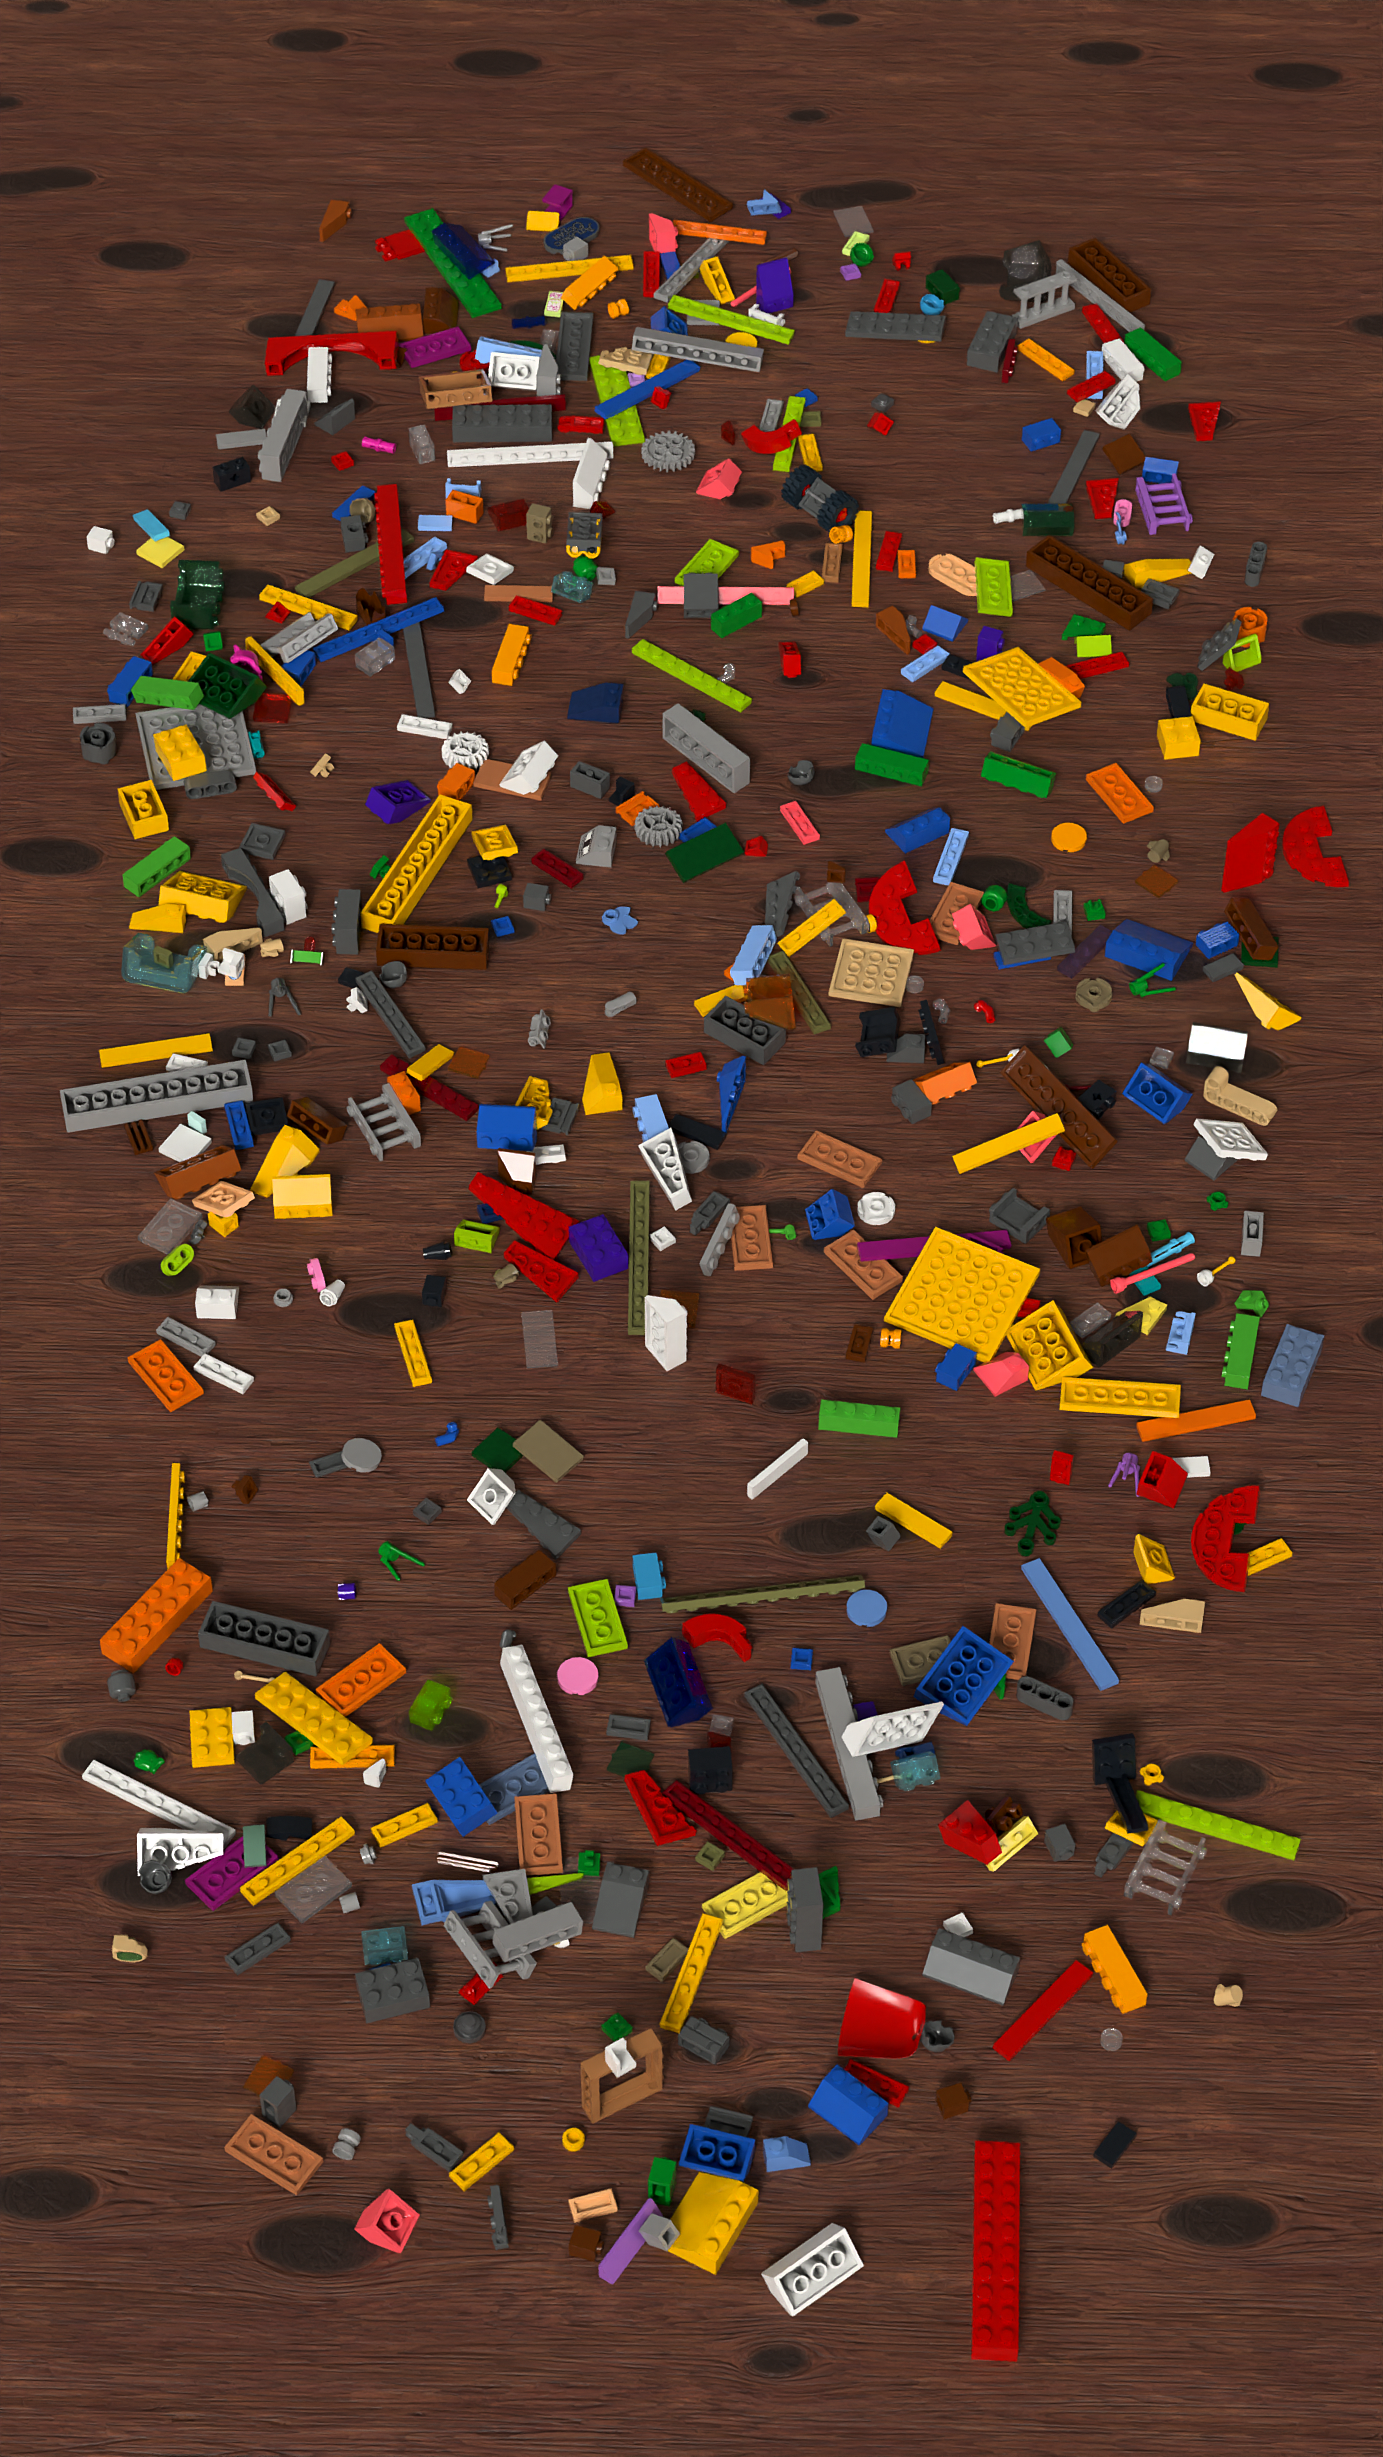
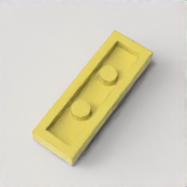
M1023 1816L1012 1825L1009 1831H1005L997 1838L1002 1853L986 1865L989 1871L998 1869L1038 1835L1029 1816Z

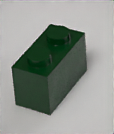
M943 269L926 275L925 288L931 294L943 300V305L959 300V285Z

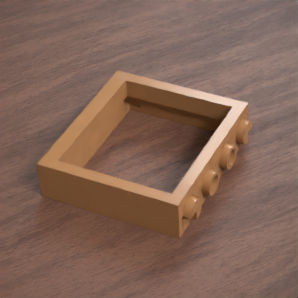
M484 369L419 376L420 392L427 409L492 402L491 385ZM477 374H482V377L477 379ZM429 395H434V399H430Z
M651 2028L626 2040V2049L635 2061L646 2056V2072L599 2094V2078L613 2072L605 2062V2051L580 2063L582 2108L592 2124L662 2090V2079H664L662 2069H664L662 2047L664 2045L661 2042V2037L658 2034L655 2035Z

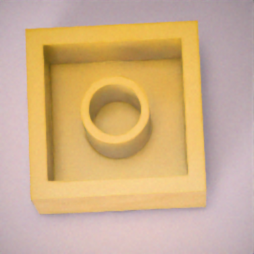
M1193 716L1158 720L1157 738L1164 760L1199 756L1200 738Z

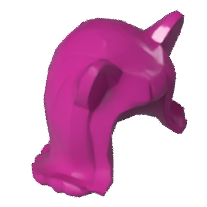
M236 644L233 645L235 653L231 656L230 663L257 675L262 680L263 676L260 675L262 671L259 670V661L256 654L250 650L241 649Z

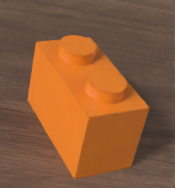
M452 490L445 500L446 515H452L454 518L477 524L484 514L483 498Z
M456 763L448 770L445 777L439 780L437 784L438 796L440 794L460 801L473 786L475 770Z
M405 1071L387 1077V1082L391 1085L408 1115L421 1111L420 1096Z

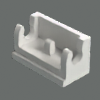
M754 304L749 309L748 317L779 326L785 324V319H782L784 314L782 313L777 317L758 310V304Z

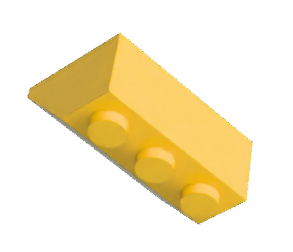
M330 1174L272 1177L275 1219L332 1216Z

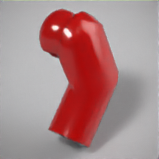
M978 1000L974 1004V1009L977 1012L983 1011L985 1013L987 1023L995 1022L993 1008L984 1000Z

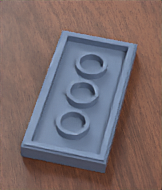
M535 1753L479 1784L498 1812L486 1821L489 1825L515 1811L514 1797L544 1795L549 1792Z

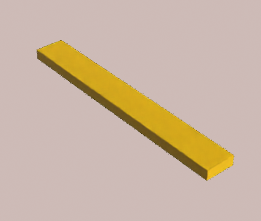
M631 255L607 257L618 268L617 271L633 269ZM601 258L505 268L507 282L582 275Z
M858 511L855 514L857 517L854 529L852 607H869L872 511Z

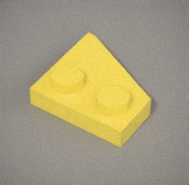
M1148 1297L1117 1312L1115 1320L1148 1335L1167 1310V1304Z

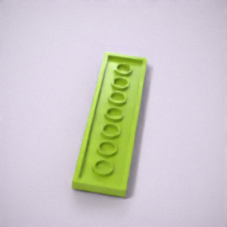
M600 356L589 357V364L600 404L630 389L626 371H620L613 367H604L598 364ZM635 405L605 420L613 447L645 443V437Z

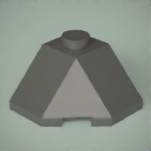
M905 1033L897 1040L896 1052L887 1053V1062L924 1063L925 1033Z

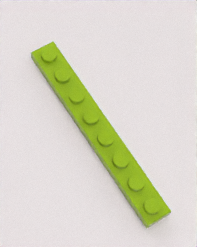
M673 295L668 303V309L788 345L795 330L677 295Z
M644 639L632 648V654L740 713L752 703V698Z
M1137 1790L1136 1798L1143 1813L1154 1819L1295 1860L1301 1841L1299 1838Z

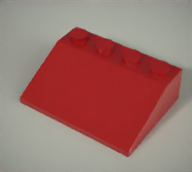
M1261 813L1228 840L1222 892L1225 893L1256 885L1272 876L1277 837L1279 835V823Z

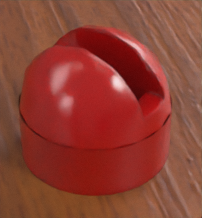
M171 1658L165 1665V1669L170 1675L178 1676L183 1669V1662L179 1658Z

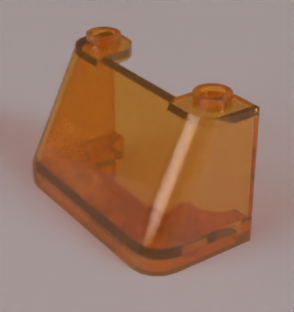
M790 973L746 978V985H743L744 996H748V1002L744 1003L745 1014L749 1013L751 1018L786 1030H796Z

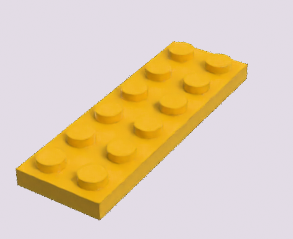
M1062 1377L1060 1410L1179 1418L1181 1385Z
M287 1672L282 1673L255 1693L256 1700L311 1740L341 1765H344L372 1744V1737Z

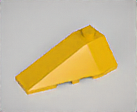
M1143 559L1125 564L1124 574L1131 585L1138 589L1142 588L1148 579L1163 582L1191 574L1188 571L1191 562L1189 559Z
M1236 972L1235 977L1256 1017L1262 1021L1261 1025L1269 1030L1271 1027L1281 1030L1300 1021L1301 1017L1293 1010L1278 1002V999L1265 992L1263 988L1252 980Z
M610 1052L591 1055L582 1097L585 1115L622 1110V1092Z
M529 1076L515 1106L536 1107L537 1129L547 1125L552 1116L548 1081Z
M284 1125L275 1138L250 1191L268 1198L273 1194V1176L298 1175V1171L303 1167L307 1168L311 1165L320 1152L319 1148L301 1130Z

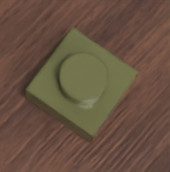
M156 946L153 949L155 963L168 969L174 965L171 951L160 946Z
M707 1841L695 1856V1861L714 1871L725 1857V1851Z

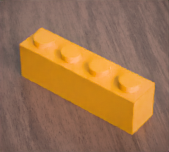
M603 256L569 285L561 298L574 310L578 307L582 308L589 298L593 299L596 296L598 290L602 291L606 287L608 281L611 283L616 278L615 273L618 268L607 257Z
M514 624L508 625L492 668V683L513 686L514 680L518 679L519 668H522L523 656L527 654V644L530 645L532 635L529 634V627Z
M1105 1925L1085 1933L1082 1943L1083 1951L1086 1955L1090 1956L1094 1971L1096 1973L1099 1972L1102 1977L1101 1980L1104 1988L1110 1991L1114 2006L1116 2008L1119 2007L1122 2014L1145 2006L1147 1992L1109 1926Z

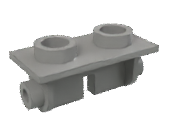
M543 1009L540 1010V1015L535 1014L532 1017L528 1043L530 1046L541 1044L544 1049L546 1040H548V1029L551 1022Z

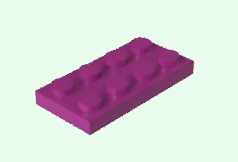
M459 327L399 344V347L407 349L405 359L411 368L471 351V345Z
M242 1836L223 1851V1855L213 1858L185 1879V1884L214 1911L238 1893L241 1886L277 1862L278 1856L266 1845V1866L245 1868Z

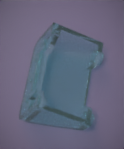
M138 932L123 946L121 974L125 981L178 993H187L193 987L199 974L198 964L205 953H207V946L202 945L192 946L188 951V956L172 953L174 965L168 969L154 962L153 949L155 948V942L150 935Z

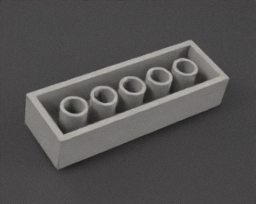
M286 389L285 394L281 396V404L277 406L276 416L272 418L271 428L267 430V438L263 440L262 450L258 452V460H260L259 472H261L263 480L282 482L304 428V423H300V421H303L304 415L308 418L306 391Z
M676 704L663 713V739L733 793H736L750 783V758L747 754L741 752L735 745L729 743L722 735L716 733L710 726H707L680 704Z

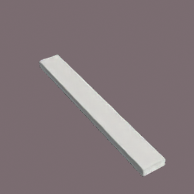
M93 1760L82 1774L84 1780L185 1830L223 1833V1849L226 1848L236 1834L234 1828L96 1760Z

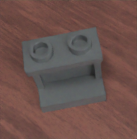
M684 574V618H711V614L718 611V574Z
M1012 1188L1009 1192H1005L1002 1198L990 1207L989 1222L1002 1230H1007L1008 1234L1026 1244L1047 1224L1046 1218L1050 1217V1209L1044 1206L1037 1210L1016 1196L1017 1189Z

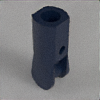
M927 1742L912 1747L899 1748L895 1751V1755L899 1757V1765L904 1766L917 1760L935 1756V1750L932 1742Z

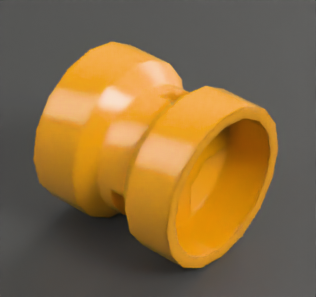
M625 299L618 300L617 303H608V312L612 319L618 318L619 315L629 314L628 304Z
M848 525L836 526L831 528L829 537L835 544L848 542L853 537V531Z
M882 1328L880 1347L892 1346L894 1349H900L901 1329L890 1331L888 1328Z

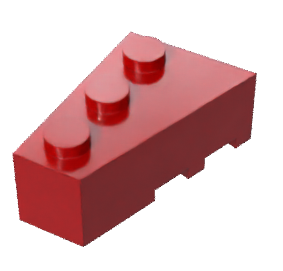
M968 1800L938 1824L946 1845L986 1865L1002 1853L996 1833Z

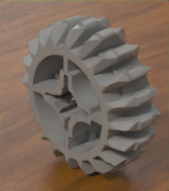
M656 805L655 808L649 806L648 810L643 809L642 812L638 813L634 830L637 838H640V841L645 842L646 845L652 844L653 847L655 845H659V847L661 845L668 846L669 843L674 844V841L678 840L679 833L682 832V820L676 810H671V807L666 809L664 805L662 807Z

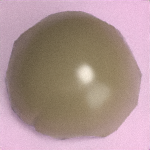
M367 498L355 499L350 505L351 516L360 515L361 522L369 523L375 517V505Z

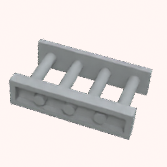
M1066 270L1014 289V293L1021 299L1020 312L1012 315V317L1018 318L1017 326L1021 329L1074 310L1075 303L1068 297L1069 284L1077 281L1074 274L1070 270ZM1062 287L1061 297L1054 299L1055 289ZM1048 292V302L1041 304V294ZM1035 296L1034 307L1027 309V300Z
M308 612L260 644V646L271 657L280 654L283 662L289 663L338 630L332 614H326L319 620L314 621L311 612Z
M389 1083L382 1085L383 1093L380 1097L358 1105L350 1097L348 1098L349 1106L346 1107L348 1115L354 1118L368 1141L371 1153L376 1155L379 1161H383V1150L406 1141L410 1142L414 1149L421 1146V1137L418 1129ZM382 1103L387 1104L389 1107L387 1110L365 1118L361 1114V1111ZM389 1116L396 1118V1122L375 1130H371L368 1125ZM396 1129L404 1131L403 1135L379 1143L376 1138Z
M492 1901L484 1902L478 1915L460 1919L455 1910H451L443 1925L488 1988L493 1987L499 1974L515 1970L522 1980L527 1979L537 1964L529 1953L510 1960V1963L494 1966L489 1958L500 1956L496 1948L483 1950L478 1942L493 1939L494 1930L500 1926L509 1925ZM481 1923L487 1930L486 1932L472 1935L467 1927Z

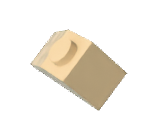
M260 928L219 931L203 939L204 950L206 953L213 954V961L222 962V951L224 948L241 953L263 943L262 930Z
M1181 1599L1142 1609L1140 1625L1201 1633L1205 1601Z

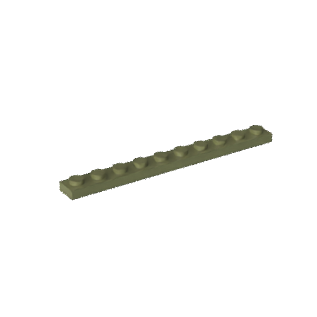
M630 1181L628 1335H645V1297L648 1296L649 1181Z
M862 1575L660 1598L662 1611H666V1613H677L678 1610L682 1609L696 1611L699 1607L714 1609L724 1604H727V1606H737L741 1602L756 1604L759 1603V1600L774 1602L784 1597L797 1599L801 1595L816 1597L820 1593L827 1592L831 1595L838 1594L844 1590L857 1592L861 1588H865V1581Z

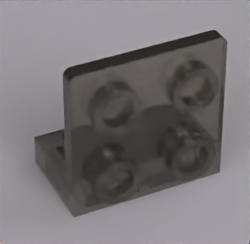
M267 1722L260 1726V1739L236 1755V1760L261 1785L294 1762L292 1747Z

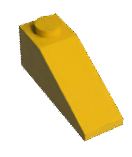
M718 256L704 260L699 270L705 284L716 300H720V305L735 300Z
M163 904L132 913L129 928L183 933L186 924L185 905Z

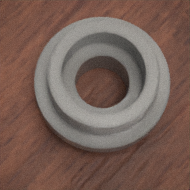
M279 1289L276 1291L273 1300L277 1306L286 1307L292 1303L293 1295L287 1289Z
M367 1843L364 1844V1847L359 1849L361 1857L365 1864L370 1863L372 1865L375 1863L374 1859L377 1858L373 1846L369 1847Z

